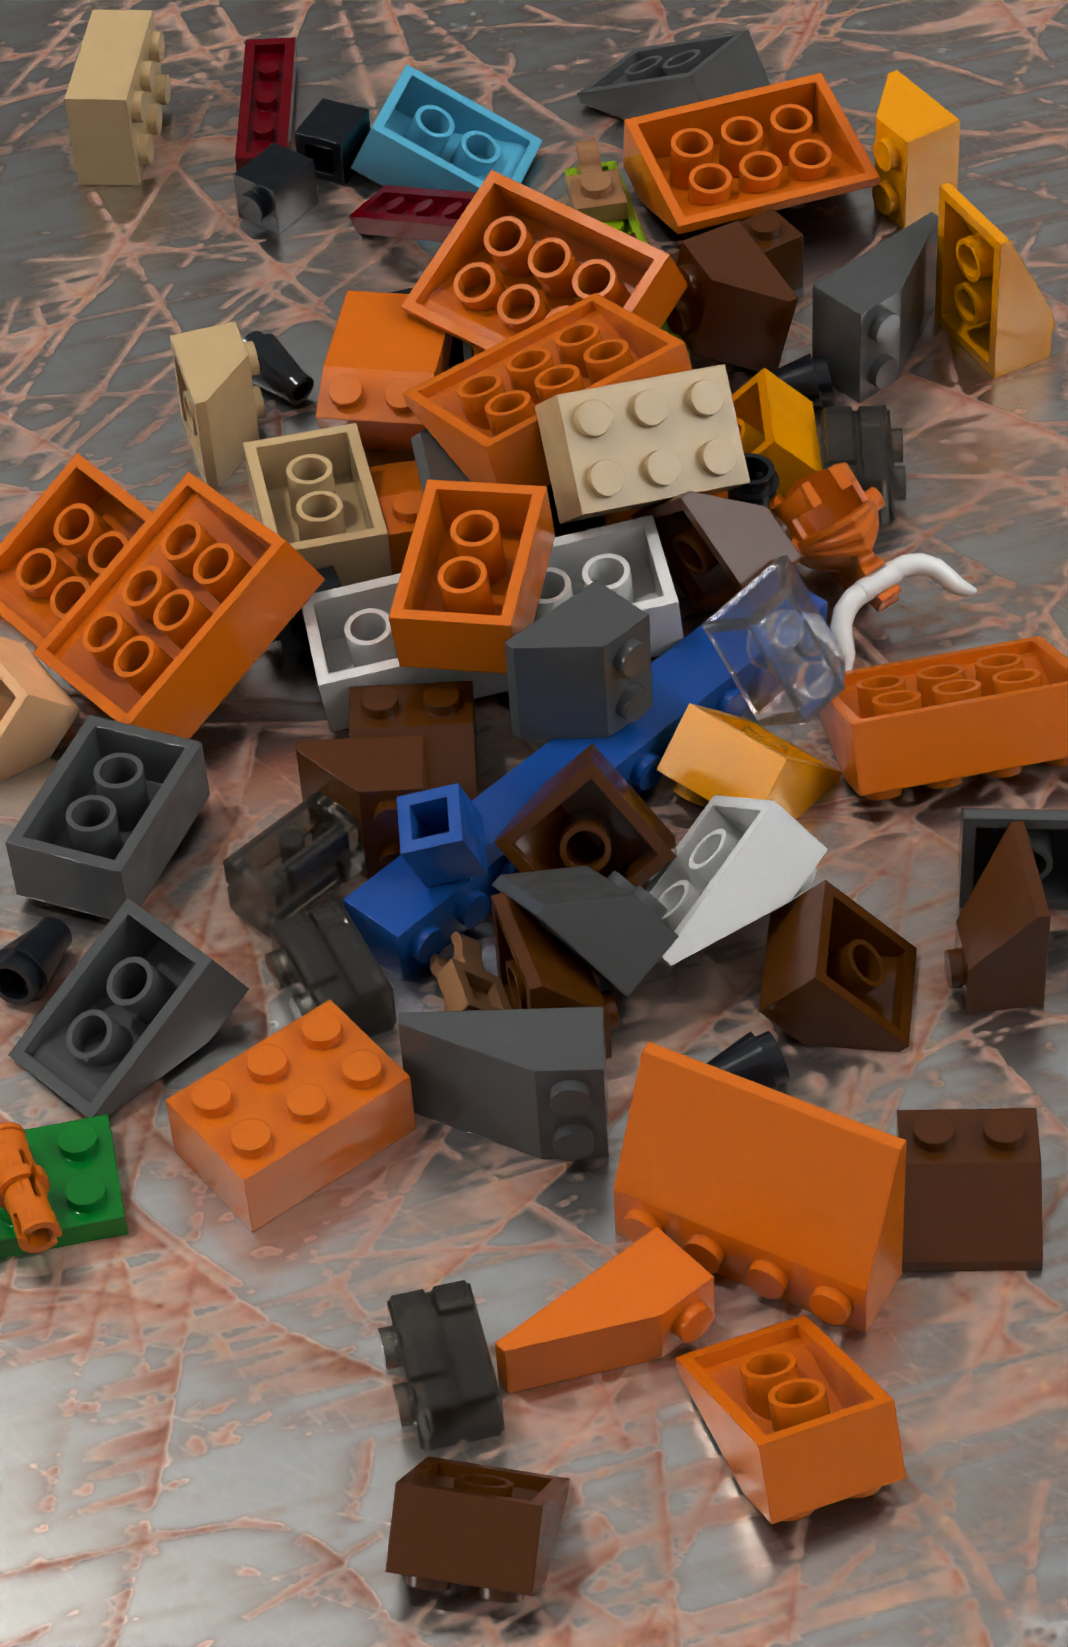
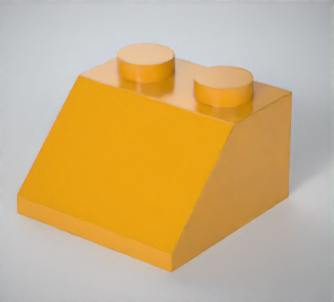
M898 70L888 73L876 115V135L873 144V154L875 157V169L880 176V183L877 186H873L872 196L877 209L904 229L930 212L938 215L940 185L949 182L958 190L960 120Z
M763 368L732 395L744 454H759L768 458L773 463L774 470L779 477V486L775 495L778 493L783 496L797 480L815 471L823 470L812 401L769 370Z
M689 703L656 769L676 781L673 792L697 805L706 807L714 795L776 801L795 820L835 786L842 774L838 769L745 717Z

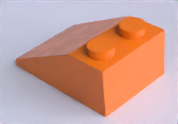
M347 290L323 365L315 416L319 429L356 423L364 449L414 452L411 438L422 432L426 427L408 407L403 393L448 370L453 336L404 312L401 306L409 294Z
M806 1315L675 1357L677 1370L742 1492L771 1524L780 1521L804 1519L811 1515L815 1509L847 1498L868 1497L878 1492L882 1486L906 1478L894 1399Z

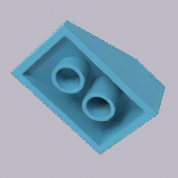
M406 64L370 129L351 169L382 186L391 185L477 192L491 170L522 183L543 140Z

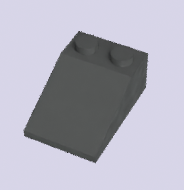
M742 30L635 48L578 92L577 95L582 104L622 119H629L767 86L770 83L749 30Z
M933 212L925 215L813 285L812 358L825 355L833 387L858 403L863 402L881 389L887 388L900 377L935 308L938 215Z
M127 898L8 1055L87 1118L105 1114L109 1116L207 1044L249 988L213 959Z
M603 1007L398 1012L403 1070L411 1079L414 1113L539 1159L580 1160L584 1158L609 1157L608 1083Z

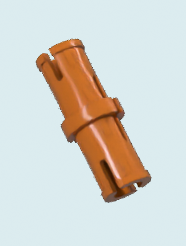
M14 1122L1 1123L0 1206L6 1209L10 1215L19 1247L28 1253H40L55 1246L58 1242L56 1237L62 1236L60 1224L48 1199L50 1183L45 1170L40 1165H37L32 1157L24 1128Z

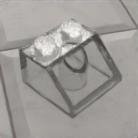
M788 555L780 556L702 625L760 726L807 724L845 689V655Z

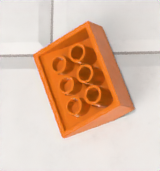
M822 72L624 120L623 167L640 201L677 234L751 217L771 208L780 210L877 186L880 183L879 174Z
M491 170L401 308L404 312L485 351L594 293L605 297L661 328L687 289L688 284L670 254Z
M594 293L404 392L403 396L408 407L470 482L548 486L551 484L535 410L536 405L557 394L693 369L684 341L605 297Z
M76 453L0 543V616L38 647L153 512L79 453Z
M188 471L33 654L113 721L190 739L221 701L228 696L233 687L261 654L267 650L295 614L307 603L313 593L324 582L325 578L285 539Z
M1041 636L807 678L810 694L843 777L859 796L865 795L867 799L886 800L895 798L902 794V788L924 784L932 789L951 788L961 784L963 781L962 777L983 773L994 778L1010 777L1021 773L1023 770L1022 766L1042 762L1049 766H1068V658Z
M648 1041L641 1053L613 1188L615 1232L635 1243L655 1227H658L710 1274L716 1273L748 1286L762 1297L780 1299L812 1312L826 1323L844 1325L866 1334L902 1274L907 1140Z

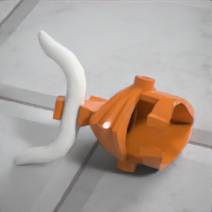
M847 462L834 464L828 469L815 471L797 480L783 496L777 493L768 503L774 515L779 517L789 528L792 535V544L801 555L791 565L799 562L810 569L830 572L831 576L845 589V592L834 607L830 625L838 672L852 670L856 652L852 625L858 610L864 604L869 603L877 612H881L899 600L898 594L901 593L898 583L910 576L921 575L929 577L949 593L963 597H971L977 594V589L964 580L940 558L924 553L901 555L885 563L881 557L874 554L872 549L879 530L878 511L885 507V501L875 487L863 491Z

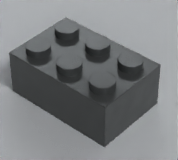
M89 715L5 842L16 894L108 919L114 917L127 898L141 907L210 796L202 742Z

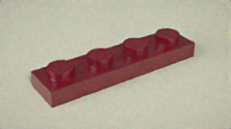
M295 37L247 39L245 41L235 152L236 171L272 143L291 149L297 66Z
M384 185L348 217L358 234L443 243L476 192Z

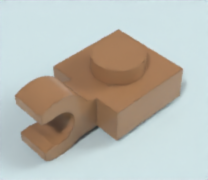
M596 139L575 142L579 163H576L578 175L566 176L570 207L601 222L628 219L627 200L619 170L602 171L600 152Z
M455 931L451 935V941L455 949L453 958L448 959L435 953L430 957V970L437 978L445 1000V1011L512 1009L500 977L485 971L482 963V949L477 940Z

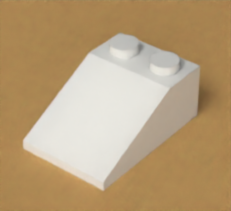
M714 795L676 847L677 857L657 873L646 889L667 908L668 912L661 920L679 936L657 963L672 966L789 903L795 896L801 894L811 885L817 874L816 866L828 849L776 801Z

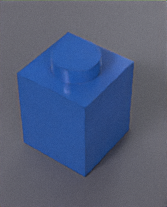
M459 783L397 797L400 853L426 888L488 874L483 817Z

